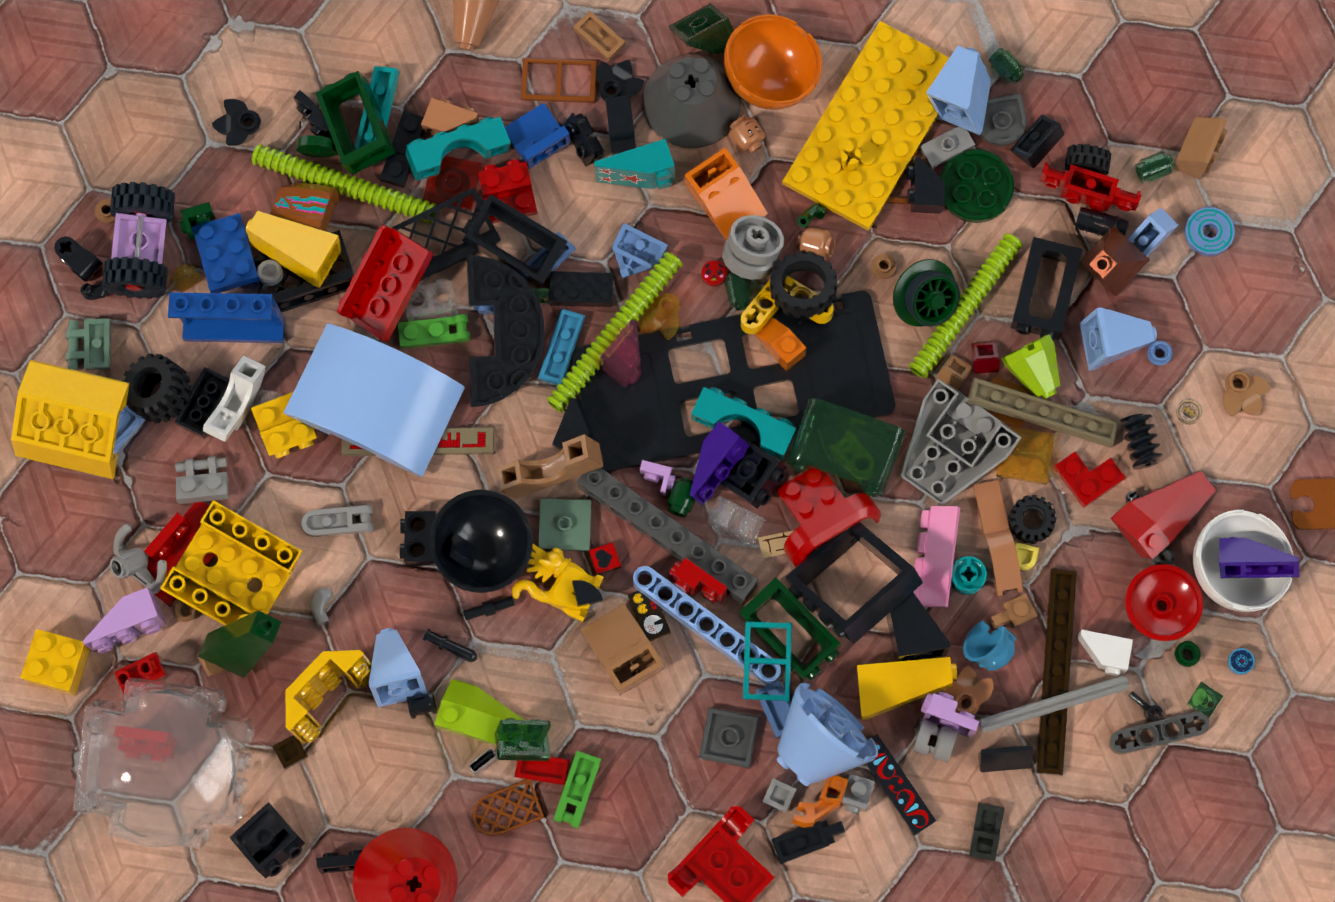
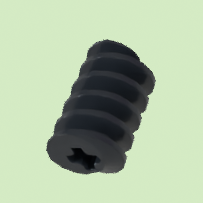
M1135 414L1120 420L1125 423L1122 425V431L1128 432L1124 439L1130 442L1127 445V450L1133 451L1129 457L1130 460L1136 461L1132 465L1134 470L1152 467L1158 464L1157 459L1163 456L1162 453L1154 452L1160 446V443L1151 442V440L1157 437V434L1149 433V430L1154 428L1155 425L1146 423L1147 420L1152 418V414Z

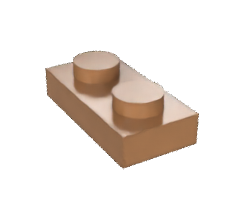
M591 11L573 27V31L608 62L626 45L621 37Z

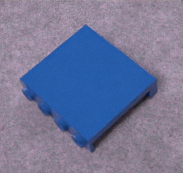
M169 292L168 318H180L182 321L183 341L284 343L285 318L272 294Z

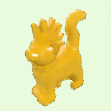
M533 544L532 549L536 553H531V558L533 559H529L528 564L533 565V567L528 568L527 572H538L535 575V579L543 576L542 583L546 582L552 575L555 578L557 577V580L549 591L539 589L534 582L526 579L517 581L512 587V596L518 599L521 591L527 590L532 598L541 603L550 604L560 609L567 616L583 623L590 605L577 607L572 581H586L599 589L604 577L601 575L593 577L587 574L580 566L572 563L570 558L565 559L560 548H553L551 552L547 553Z

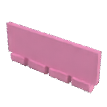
M931 506L930 511L922 510L920 529L928 530V532L919 533L916 553L924 555V558L916 557L914 568L923 584L913 593L924 607L948 608L960 515L959 506Z

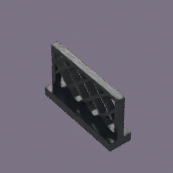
M475 187L392 227L397 230L402 229L411 232L409 236L411 239L413 233L428 238L425 245L426 249L430 239L444 244L442 253L437 256L433 255L420 281L467 259V255H475L480 252L465 242L460 245L448 242L453 228L459 231L463 230V228L454 225L458 212L472 216V221L477 215L476 211L472 213L460 209L462 199L473 195L477 204L479 203L480 197ZM459 201L457 207L451 206V204ZM447 207L455 210L451 224L437 219L441 209ZM436 212L435 218L429 217V215ZM488 216L485 222L489 230L480 234V236L496 245L501 242V238ZM424 218L433 221L429 235L415 231L418 220ZM414 223L412 229L406 228V226ZM435 223L450 227L446 241L431 236ZM447 245L453 247V248H451V249L445 251Z
M340 230L332 233L339 235L343 257L338 256L337 260L345 263L347 269L340 272L330 270L329 275L325 278L321 287L318 288L289 269L282 267L283 278L278 284L273 286L275 288L271 293L281 313L347 291L354 273ZM265 254L254 258L255 265H259L266 260H273ZM288 275L299 279L294 287L288 288L283 286ZM259 281L258 285L257 282L251 283L254 294H260L264 284Z

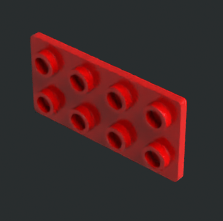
M195 502L183 516L177 512L144 550L148 555L147 570L154 577V580L157 578V563L159 560L167 562V576L172 567L177 566L201 526L200 521L209 508L206 503ZM213 553L205 555L203 559L204 565L207 566L216 555ZM162 590L155 594L169 607H172L176 600L175 597Z

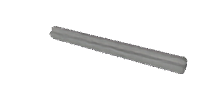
M1123 675L980 719V728L983 733L1118 693L1127 690L1129 682L1126 676Z

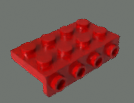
M382 225L375 233L374 239L368 251L364 254L356 274L352 277L345 295L341 298L337 313L349 318L380 340L388 342L434 253L397 229Z

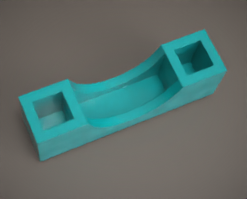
M487 117L475 125L465 124L449 133L445 131L439 132L433 138L426 140L416 139L407 145L406 157L414 178L418 181L438 175L442 159L452 150L469 148L480 153L485 159L508 153L511 142L501 117L494 119L493 117Z
M703 387L691 412V420L711 429L719 421L721 423L731 420L746 422L756 430L760 439V449L773 457L784 460L796 435V428L793 427L794 424L784 418L777 420L762 408H756V410L750 408L742 399L734 397L732 400L723 396L724 392L717 388L710 387L708 389Z

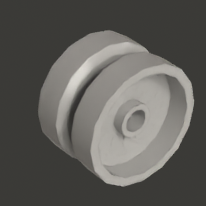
M748 215L737 219L730 228L728 239L723 248L722 258L725 265L732 273L741 278L756 280L769 276L772 269L775 268L778 256L783 248V234L774 222L765 217Z

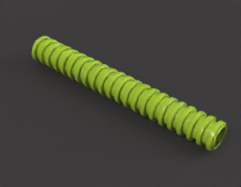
M1008 233L1003 235V239L998 242L999 246H995L994 251L989 254L990 258H986V264L981 265V270L976 272L977 276L972 277V282L967 284L968 288H964L963 294H960L959 304L955 313L946 322L936 327L937 331L932 332V338L929 337L927 344L922 346L923 350L918 351L919 356H915L913 358L914 362H910V370L921 378L929 376L928 372H932V366L937 365V359L940 360L942 353L947 351L946 347L951 346L950 341L956 339L955 335H959V329L964 328V323H967L969 317L973 316V310L978 309L977 304L982 303V298L987 296L986 292L991 291V286L996 284L995 280H999L1000 274L1005 272L1004 268H1007L1009 262L1013 261V255L1016 256L1018 250L1023 247L1017 237Z

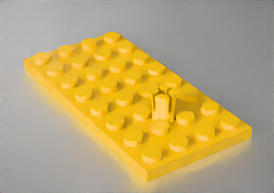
M879 21L784 177L782 184L869 231L938 116V112L935 111L926 92L949 57Z

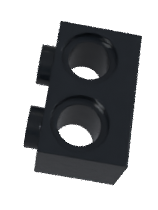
M405 511V519L400 520V533L404 534V544H400V559H404L406 566H435L430 552L429 539L431 527L437 515L436 511ZM417 521L425 522V528L422 531L416 532L412 530L413 524ZM423 546L425 551L423 555L415 557L412 555L413 548Z

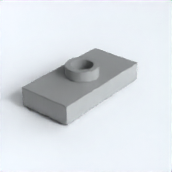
M958 126L920 145L919 149L930 168L933 169L955 156L974 148L975 143L968 131Z

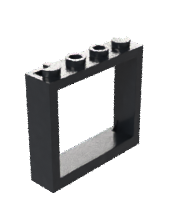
M860 522L822 544L785 577L790 584L788 590L798 600L802 598L804 600L803 604L810 612L814 613L817 611L819 613L818 617L826 626L831 624L838 637L843 638L845 636L852 644H855L923 584L916 569ZM859 541L898 575L851 617L845 620L809 589L807 585Z

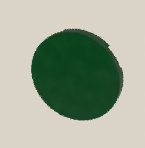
M972 149L955 156L947 162L940 176L945 182V207L955 217L971 223H982L997 218L1010 204L1014 192V179L1009 168L999 156L986 150Z

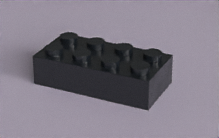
M550 271V306L612 307L613 273Z
M204 367L189 394V401L184 403L186 407L183 411H180L175 420L176 425L205 439L208 433L203 431V426L222 400L230 379Z

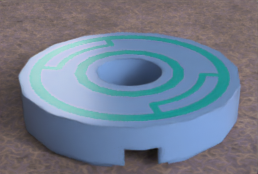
M1203 207L1194 211L1188 218L1184 228L1185 240L1194 252L1196 251L1202 256H1218L1224 253L1233 242L1235 236L1234 223L1223 210L1215 207ZM1207 226L1214 228L1216 236L1211 238L1205 236L1203 228Z

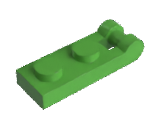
M459 314L453 317L399 322L400 348L408 349L470 341V332L467 331L466 326L469 323L468 315ZM456 326L457 332L450 334L449 327Z
M579 751L576 752L554 816V821L559 823L564 821L570 823L571 827L579 829L602 759ZM568 804L577 807L575 814L566 811Z

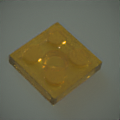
M1010 427L1022 438L1008 458L998 465L996 477L1047 485L1055 434Z

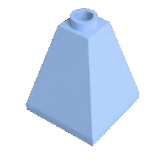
M1096 308L1079 323L1089 371L1098 369L1146 348L1156 341L1157 338L1156 329L1151 325L1150 321L1105 308Z
M392 628L381 630L380 634L376 635L369 687L378 708L407 701L406 697L409 696L415 698L427 695L428 693L418 666L397 630Z

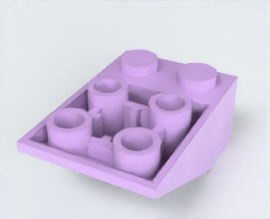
M144 588L122 597L83 640L84 645L94 653L102 654L111 651L113 645L118 643L129 644L136 641L139 635L144 633L151 635L161 631V627L167 625L157 596L149 588Z

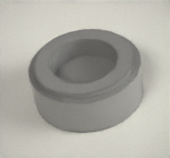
M275 260L263 261L257 269L258 277L264 285L274 286L283 278V269Z

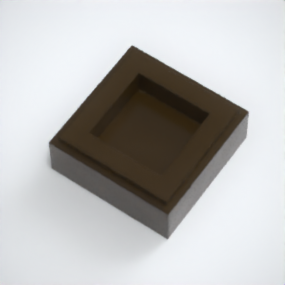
M294 735L272 746L285 770L308 758L301 742Z

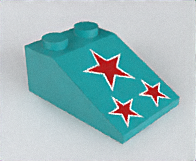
M666 139L594 161L597 182L647 189L657 187L658 189H664L671 186L672 182H675V165Z

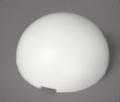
M1232 510L1218 515L1203 528L1194 546L1193 567L1198 583L1213 601L1233 611L1255 612L1272 606L1284 596L1293 578H1220L1219 538H1248L1293 555L1287 537L1272 520L1262 514L1244 510Z

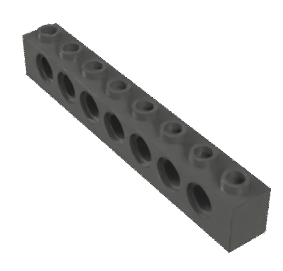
M602 468L582 474L577 480L578 489L682 562L686 557L727 587V595L741 605L745 603L758 584L757 578Z

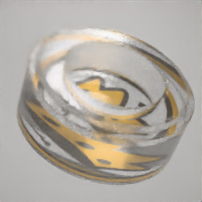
M1191 398L1182 400L1176 408L1177 419L1185 425L1197 423L1203 412L1201 404Z

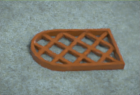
M529 779L489 793L479 799L474 806L472 814L473 822L477 829L490 836L506 834L509 831L544 818L538 797ZM525 784L523 791L515 789V787ZM529 785L533 796L525 793ZM508 791L506 798L497 795L502 792ZM512 791L520 794L517 803L508 800ZM524 796L532 799L529 809L520 805ZM491 797V800L488 805L482 802L485 799ZM495 798L504 801L500 810L491 806ZM535 801L540 814L532 810ZM506 803L515 806L512 815L503 812ZM479 805L486 807L483 817L476 814ZM518 808L527 811L524 820L515 817ZM490 809L498 813L495 822L486 818ZM530 813L538 816L537 818L527 821ZM501 814L510 818L506 827L498 824ZM476 817L481 819L479 825L476 822ZM513 820L521 823L510 828ZM484 821L493 825L490 832L481 829ZM496 826L504 829L503 831L493 833Z

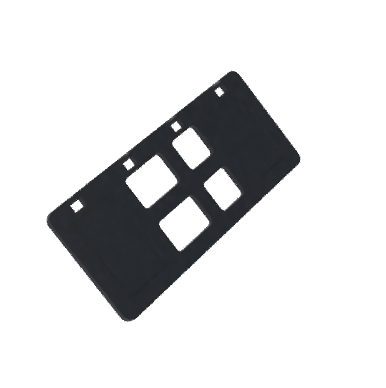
M855 291L836 296L832 303L842 301L844 309L834 310L832 319L825 324L816 323L806 318V316L796 318L793 314L787 315L780 307L772 318L788 327L806 347V355L787 371L780 364L755 369L748 367L742 337L747 335L741 328L742 314L690 324L689 326L625 337L623 340H619L620 344L614 346L615 354L604 359L605 363L599 365L600 369L594 371L595 375L589 377L590 381L585 382L586 386L580 388L581 392L579 394L580 402L594 433L593 440L600 445L603 467L601 468L606 472L641 466L642 460L656 463L700 454L703 441L709 433L691 437L687 436L684 431L679 405L682 402L698 399L703 387L708 389L714 387L724 392V394L732 392L736 395V398L744 400L748 407L756 410L757 405L753 391L756 387L790 381L793 384L799 413L784 419L794 424L793 427L796 428V434L891 415L895 410L896 404L870 294L866 291ZM691 333L692 339L677 342L676 334ZM722 340L725 343L730 373L681 384L674 382L668 355L670 350ZM591 344L574 349L572 355L573 366L577 365V360L582 359V354L587 353L586 349L592 347ZM742 421L741 426L730 429L751 443L760 442L756 430L746 422Z

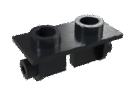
M571 113L564 126L570 134V139L576 148L577 156L587 167L593 158L597 161L604 157V149L597 136L588 138L594 131L587 117L583 116L582 113L576 116L574 113Z

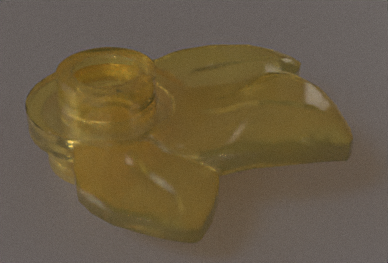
M665 293L659 298H653L654 302L648 304V310L643 311L644 315L640 321V330L642 334H649L660 329L664 337L670 340L680 326L677 314L681 305L679 299L674 294ZM670 301L671 306L668 309H664V304Z

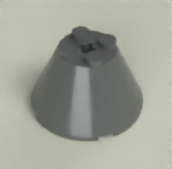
M683 54L663 62L650 75L643 93V108L650 127L659 137H663L671 142L672 145L678 147L701 148L718 142L729 133L731 129L729 126L739 117L741 97L729 83L724 64L720 61L702 54Z

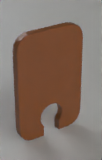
M1335 478L1299 479L1294 481L1290 486V499H1299L1306 496L1313 501L1314 507L1308 513L1300 510L1291 511L1293 525L1300 530L1335 529Z

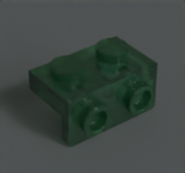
M514 718L500 720L495 731L497 759L549 761L551 756L548 732L551 727L550 721H542L540 719L516 720Z

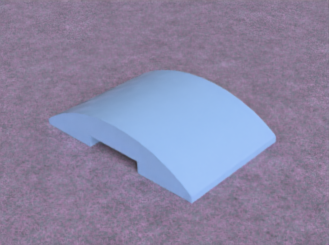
M327 323L283 414L328 435H335L376 454V457L422 478L465 387L440 371L399 350L359 333Z

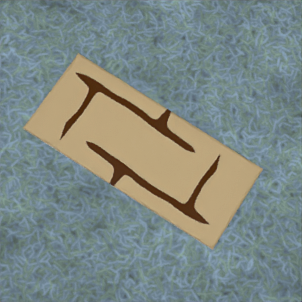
M794 530L758 537L762 558L785 554V541Z

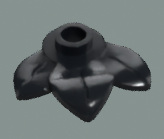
M630 60L622 61L613 68L605 62L599 64L596 70V79L600 84L599 95L602 100L605 101V98L627 95L633 97L640 92L644 85V80L632 78L633 69ZM609 89H614L616 93L613 95H609L607 91Z
M226 99L224 100V107L227 114L219 117L212 123V127L218 133L227 135L226 144L228 146H237L245 142L248 135L254 134L260 129L261 118L255 111L248 110L243 101ZM252 120L253 124L245 126L246 121Z

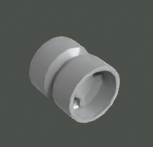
M923 719L913 751L926 756L932 753L935 759L948 763L958 730L946 726L940 729L937 723ZM931 734L938 736L935 746L928 744Z

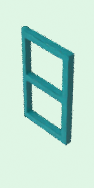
M745 622L743 700L790 702L791 622ZM751 628L787 629L786 659L750 658ZM749 664L786 665L785 695L748 694Z

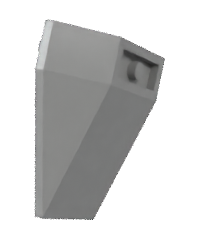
M938 378L923 399L901 477L942 506L1007 459L1022 437L986 409L968 404V397Z

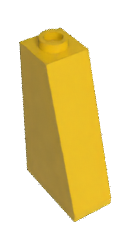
M257 211L253 219H250L246 225V233L248 234L251 246L318 288L323 284L341 253L339 235Z
M950 657L857 665L862 720L870 719L927 696V693L933 694L952 687L953 679H957L956 664H951Z

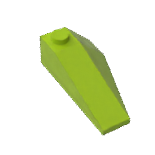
M451 679L442 698L434 723L437 729L518 753L537 754L543 734L539 729L479 687L455 679Z

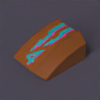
M290 183L279 187L270 215L328 232L327 228L340 195L336 188L329 186Z

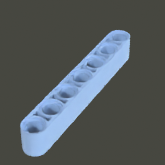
M642 566L635 571L633 584L637 591H640L660 606L661 609L744 670V661L741 658V653L745 650L744 636L652 568ZM647 574L652 578V581L648 585H641L637 579L640 575ZM663 589L671 591L673 596L670 600L663 601L659 598L658 593ZM684 604L690 605L693 613L689 616H683L679 613V607ZM710 620L714 627L711 631H703L699 626L700 622ZM724 635H729L734 639V644L730 647H725L721 644L720 638ZM750 642V651L754 653L755 658L773 659ZM749 664V674L765 685L775 683L780 676V665ZM764 666H771L775 669L776 674L771 678H767L762 674L761 669Z

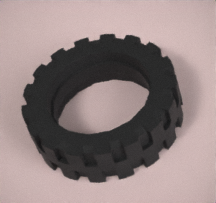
M800 251L795 252L792 256L790 254L784 256V260H779L775 264V269H772L770 294L772 300H775L776 307H781L785 314H793L796 318L801 316L811 318L815 314L820 315L824 313V309H829L832 305V300L836 298L837 274L835 270H832L833 265L829 261L826 262L823 256L813 255V252L802 254ZM803 270L817 274L824 281L825 286L817 296L800 299L789 295L785 291L783 281L793 272Z

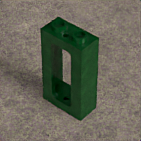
M359 71L349 73L343 79L333 84H328L315 93L342 166L352 175L396 153L370 84ZM360 95L376 140L355 149L340 105Z
M775 577L739 611L738 617L744 623L762 622L757 617V613L770 600H776L821 647V651L806 664L802 663L791 652V671L802 683L807 678L811 681L821 672L819 667L825 661L830 663L839 655L840 652L837 649L841 643ZM751 628L779 659H786V646L769 628Z

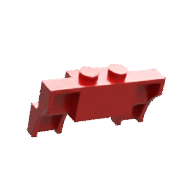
M1047 162L1044 164L1039 181L1052 189L1062 188L1060 197L1065 198L1069 203L1089 205V208L1099 212L1103 210L1108 211L1111 204L1116 205L1118 209L1123 211H1136L1142 196L1141 191H1137L1134 194L1121 190V188L1117 187L1119 179L1074 165L1070 166L1068 172H1063L1048 167L1049 163Z

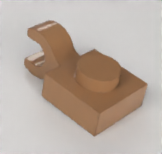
M1025 593L1002 605L1004 612L992 616L989 621L993 629L1008 622L1011 623L1013 628H1016L1035 619L1037 614Z

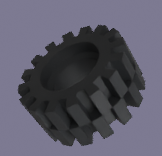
M1027 495L1013 505L1009 514L1008 524L1011 526L1010 531L1012 534L1015 533L1017 535L1016 538L1018 540L1021 538L1024 540V543L1032 542V544H1036L1038 541H1044L1053 531L1056 523L1055 509L1051 508L1052 504L1050 502L1044 501V497L1037 498V495L1028 497ZM1029 510L1037 511L1042 517V524L1035 529L1025 526L1022 519L1025 512Z

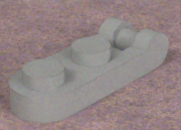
M371 505L312 510L304 514L301 525L306 534L311 537L374 532V523H371L370 515L373 514V508ZM353 516H360L361 523L353 524Z

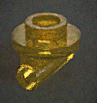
M187 264L177 267L172 277L180 292L186 291L203 280L194 265Z

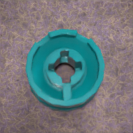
M966 556L960 558L953 565L952 587L960 594H975L981 590L986 581V567L976 557ZM967 571L973 575L970 581H967V578L963 576Z

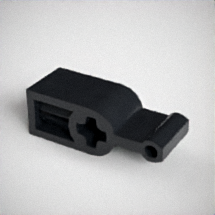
M630 95L605 98L612 156L636 148Z

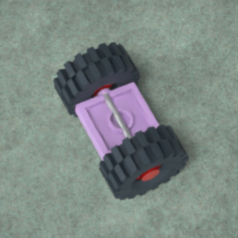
M123 182L121 185L116 184L115 187H112L110 213L115 217L111 259L109 258L104 262L103 290L111 294L116 293L117 296L124 295L127 298L137 297L139 299L159 298L165 295L168 268L162 264L166 224L173 220L175 193L172 190L166 189L163 186L157 187L156 184L148 185L144 182H140V184L136 182H130V184Z

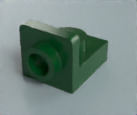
M210 202L180 210L183 219L179 220V224L183 234L187 233L191 240L195 239L192 229L193 225L198 226L216 219Z

